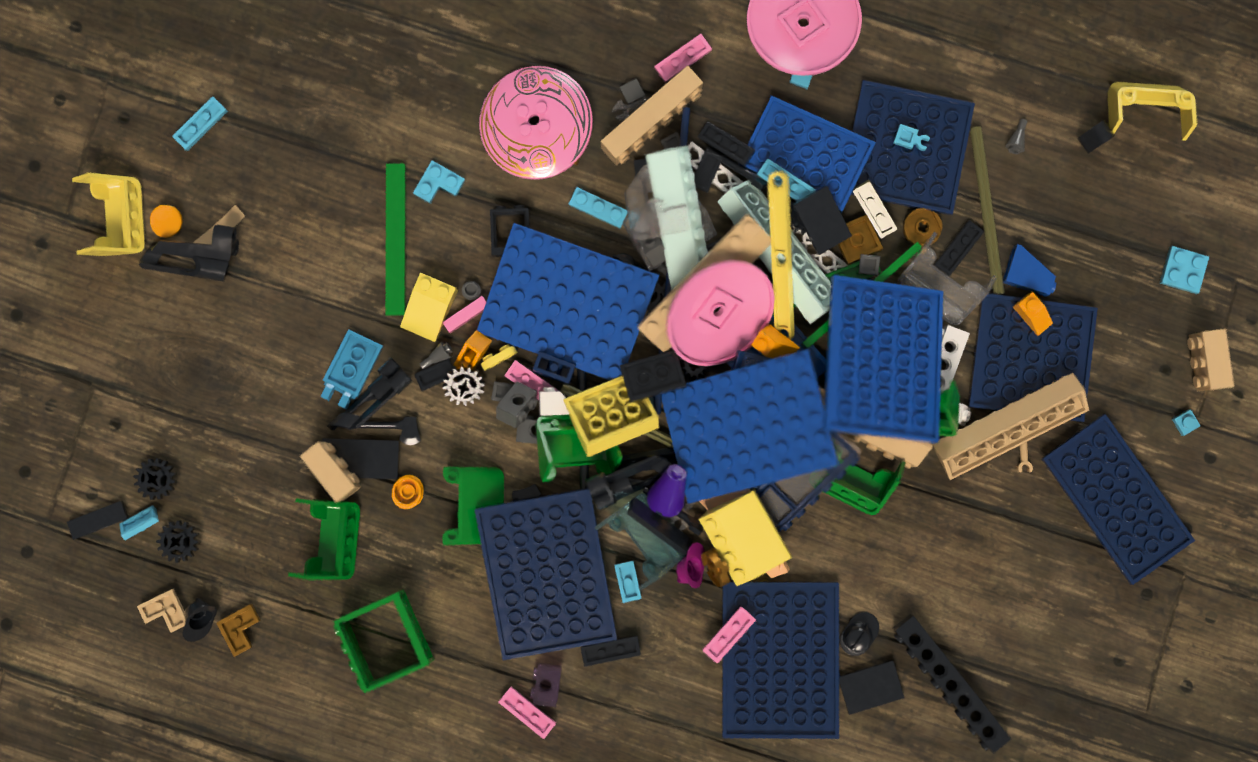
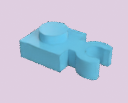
M900 124L893 144L912 149L913 145H916L919 150L925 151L927 147L921 144V140L929 141L930 137L927 135L918 136L917 129Z

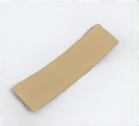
M234 205L215 225L235 227L245 215ZM214 226L194 241V243L212 244Z

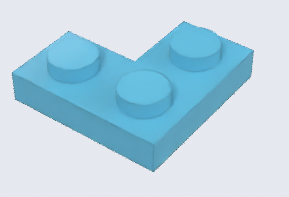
M431 161L413 194L428 203L432 202L439 188L457 196L465 179Z

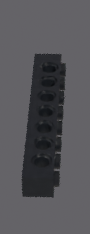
M909 614L893 627V630L896 632L893 634L900 644L904 642L908 647L906 652L912 659L916 657L920 662L918 664L920 670L924 674L928 673L931 676L930 682L937 690L940 688L943 691V699L948 705H954L956 708L955 714L961 721L963 719L966 720L969 724L966 726L973 736L977 734L981 739L979 744L985 751L989 749L994 754L1011 740L1010 736L913 615ZM912 634L918 635V640L915 643H910L909 637ZM929 649V657L923 659L921 656L922 651ZM941 664L942 671L939 674H935L934 667ZM954 680L953 688L947 689V681ZM965 695L966 702L964 704H959V697ZM978 711V717L971 720V713ZM990 726V733L983 735L984 727Z

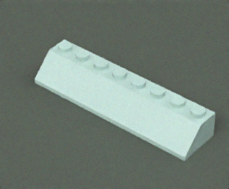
M688 146L667 148L646 155L662 243L665 248L664 254L671 290L708 253Z
M749 180L731 188L717 201L734 225L745 214H748L771 238L769 201L760 189L751 185ZM791 231L793 303L801 311L803 317L811 324L830 309L831 282ZM770 245L759 258L766 265L769 272L772 273ZM779 253L777 257L778 261L780 263H785V256Z

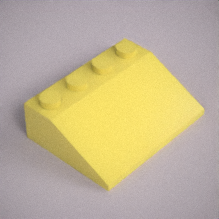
M622 376L563 399L587 457L659 428L658 415L649 398L630 403Z
M755 490L707 510L699 519L720 558L727 563L729 574L736 586L755 579L792 557Z

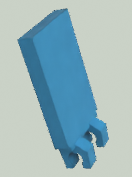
M348 329L322 380L325 382V388L320 397L330 401L336 390L343 394L338 405L347 410L351 399L359 397L384 346Z

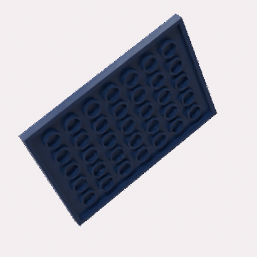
M589 488L475 508L503 660L617 640L592 496Z
M730 582L724 585L722 627L740 606L756 620L722 658V738L839 739V583L746 582L736 586L735 582Z

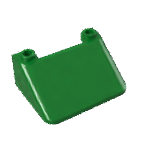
M547 415L537 419L536 433L539 473L542 482L552 481L556 476V468L595 464L597 473L601 474L604 472L605 476L617 471L622 460L619 445L587 457L569 415Z
M443 467L444 479L448 483L459 484L458 528L445 531L442 545L481 544L475 508L504 503V473L498 467Z

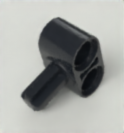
M1103 120L1077 139L1087 154H1089L1115 135L1109 128V122L1106 123Z

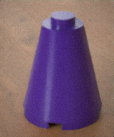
M679 465L670 466L649 489L646 500L650 509L655 513L658 511L662 513V516L673 517L678 515L683 509L687 475L683 467Z

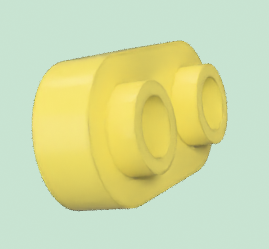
M507 344L499 349L500 352L493 356L491 353L482 358L481 366L484 371L518 353L515 346L510 347Z

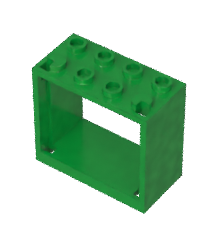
M404 589L333 621L335 624L333 625L334 632L337 636H340L343 642L341 643V648L345 654H348L350 669L352 672H356L358 677L356 679L357 685H359L364 693L430 665L435 660ZM394 601L419 660L374 680L349 620Z

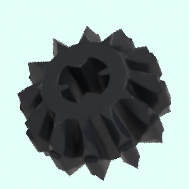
M679 360L680 364L684 365V367H681L682 371H686L683 373L684 378L687 374L690 375L688 378L689 382L692 381L693 376H695L696 381L699 380V374L702 378H706L702 371H710L709 368L700 365L699 369L696 368L695 371H692V367H689V362Z

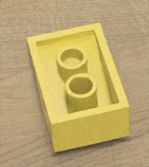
M420 273L400 327L436 342L443 326L442 322L446 320L458 289Z

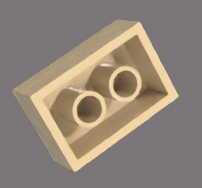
M1226 329L1190 334L1187 344L1191 350L1190 364L1192 369H1194L1193 384L1197 391L1234 387Z
M317 442L300 457L335 502H342L361 488L359 484L361 481L355 473L351 474L347 469L349 467L342 457L338 458L335 454L337 450L330 442Z

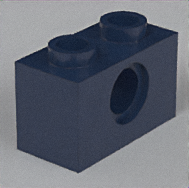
M539 352L533 372L561 383L570 384L576 365Z

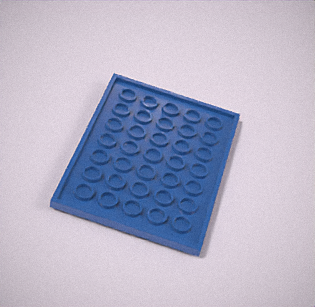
M513 223L477 330L486 336L536 354L541 352L576 365L575 368L607 380H613L622 376L619 365L629 362L640 331L637 325L645 317L659 275Z
M837 275L831 277L824 430L933 444L939 442L944 291Z
M809 350L686 383L687 387L662 394V403L677 463L685 469L687 474L685 494L688 504L839 466L831 431L824 430L825 408Z

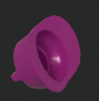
M693 543L689 547L687 556L679 560L676 567L677 582L689 584L692 588L700 587L705 567L701 560V554L705 550L700 543Z

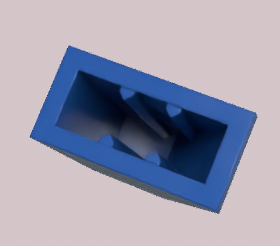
M1017 244L1013 246L1004 273L1003 283L1044 297L1053 293L1057 284L1054 282L1056 276L1022 245Z

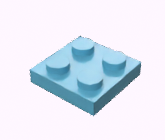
M1171 246L1160 284L1198 294L1209 257Z

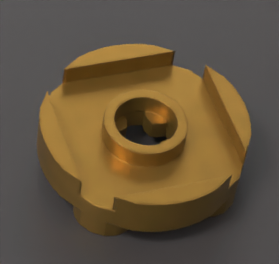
M925 208L912 211L903 222L904 236L912 245L918 242L922 247L930 246L938 240L942 231V221L938 214ZM919 223L927 225L928 228L925 229V233L918 230Z
M715 548L702 553L701 560L703 566H708L709 571L706 573L717 587H723L730 583L727 575L729 567L725 561L721 562Z

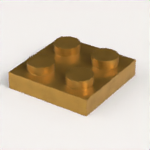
M867 214L846 223L852 236L838 244L847 265L859 261L860 254L872 255L883 249Z

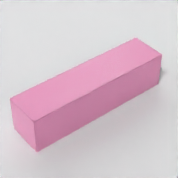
M481 296L442 322L448 332L452 333L482 313L486 300Z

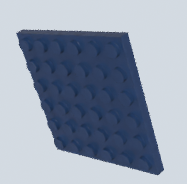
M863 80L852 132L876 142L855 187L870 180L880 199L884 202L918 209L925 208L937 213L953 215L975 103ZM900 124L917 129L918 136L927 135L930 137L929 141L921 140V144L927 147L925 151L919 150L916 145H913L912 149L893 144Z
M982 293L968 407L998 411L1008 404L1016 402L1026 395L1032 394L1044 386L1058 381L1063 376H1068L1072 373L1084 388L1087 399L1098 308L1040 300L1046 307L1053 324L1037 336L1013 308L1022 298ZM1085 413L1070 421L1084 422Z

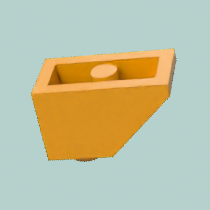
M1033 292L1027 294L1013 306L1037 336L1053 324L1046 307Z
M771 324L763 328L751 344L764 356L772 359L795 354L800 349L798 345Z
M476 330L465 342L453 366L459 369L461 364L464 365V368L471 365V370H474L485 355L492 340Z

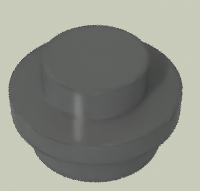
M468 281L462 286V294L468 300H475L480 296L481 288L478 283Z

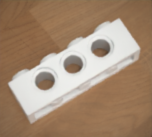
M949 325L942 329L941 360L945 361L946 368L941 370L940 392L949 389L950 382L953 381L970 334ZM946 342L952 344L953 350L951 352L945 350L944 345Z

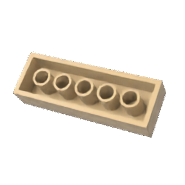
M687 65L601 140V149L616 166L619 163L624 164L630 158L629 154L634 150L636 152L644 146L643 142L645 140L654 138L659 133L658 129L661 126L666 127L669 125L676 113L680 115L683 107H687L686 105L691 100L695 102L702 95L703 82Z

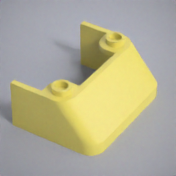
M1115 82L1108 90L1109 128L1113 134H1115L1123 121L1122 105L1128 106L1132 104L1179 107L1182 140L1186 141L1197 126L1195 97L1191 92L1179 86Z
M86 173L72 178V182L89 183L93 197L105 200L107 237L97 238L94 241V246L77 250V255L110 256L141 252L144 249L145 242L140 182L134 177Z

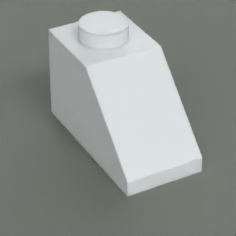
M543 387V391H539V414L569 415L563 401L566 397L558 390L555 391V387Z

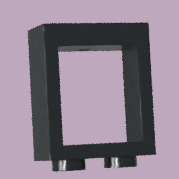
M515 205L514 209H506V206H495V209H490L491 255L493 258L502 257L505 247H498L497 217L524 216L525 227L530 228L529 208H525L524 205Z

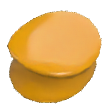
M159 205L151 212L150 225L156 235L164 238L172 237L182 228L181 213L174 206Z
M405 475L396 480L392 488V499L395 505L402 509H410L418 505L424 493L421 480L413 475Z

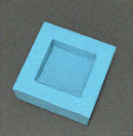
M1191 409L1172 419L1181 436H1185L1200 427Z

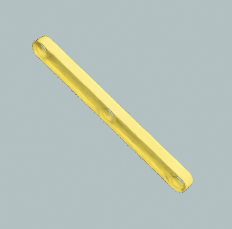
M777 171L772 173L768 179L774 328L780 332L782 329L787 330L788 338L792 340L795 330L789 180L786 173ZM776 175L782 178L781 186L775 184L774 178ZM779 253L785 256V263H780L778 261L777 257Z

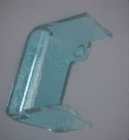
M641 493L636 496L637 499L648 506L647 495ZM629 501L599 523L595 529L598 530L608 523L614 531L621 532L625 529L647 559L642 564V570L648 580L638 587L641 591L660 579L685 556L627 514Z

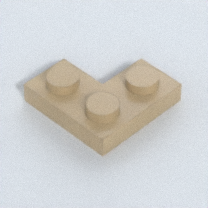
M174 589L137 606L145 624L163 616L170 632H174L185 625V611Z

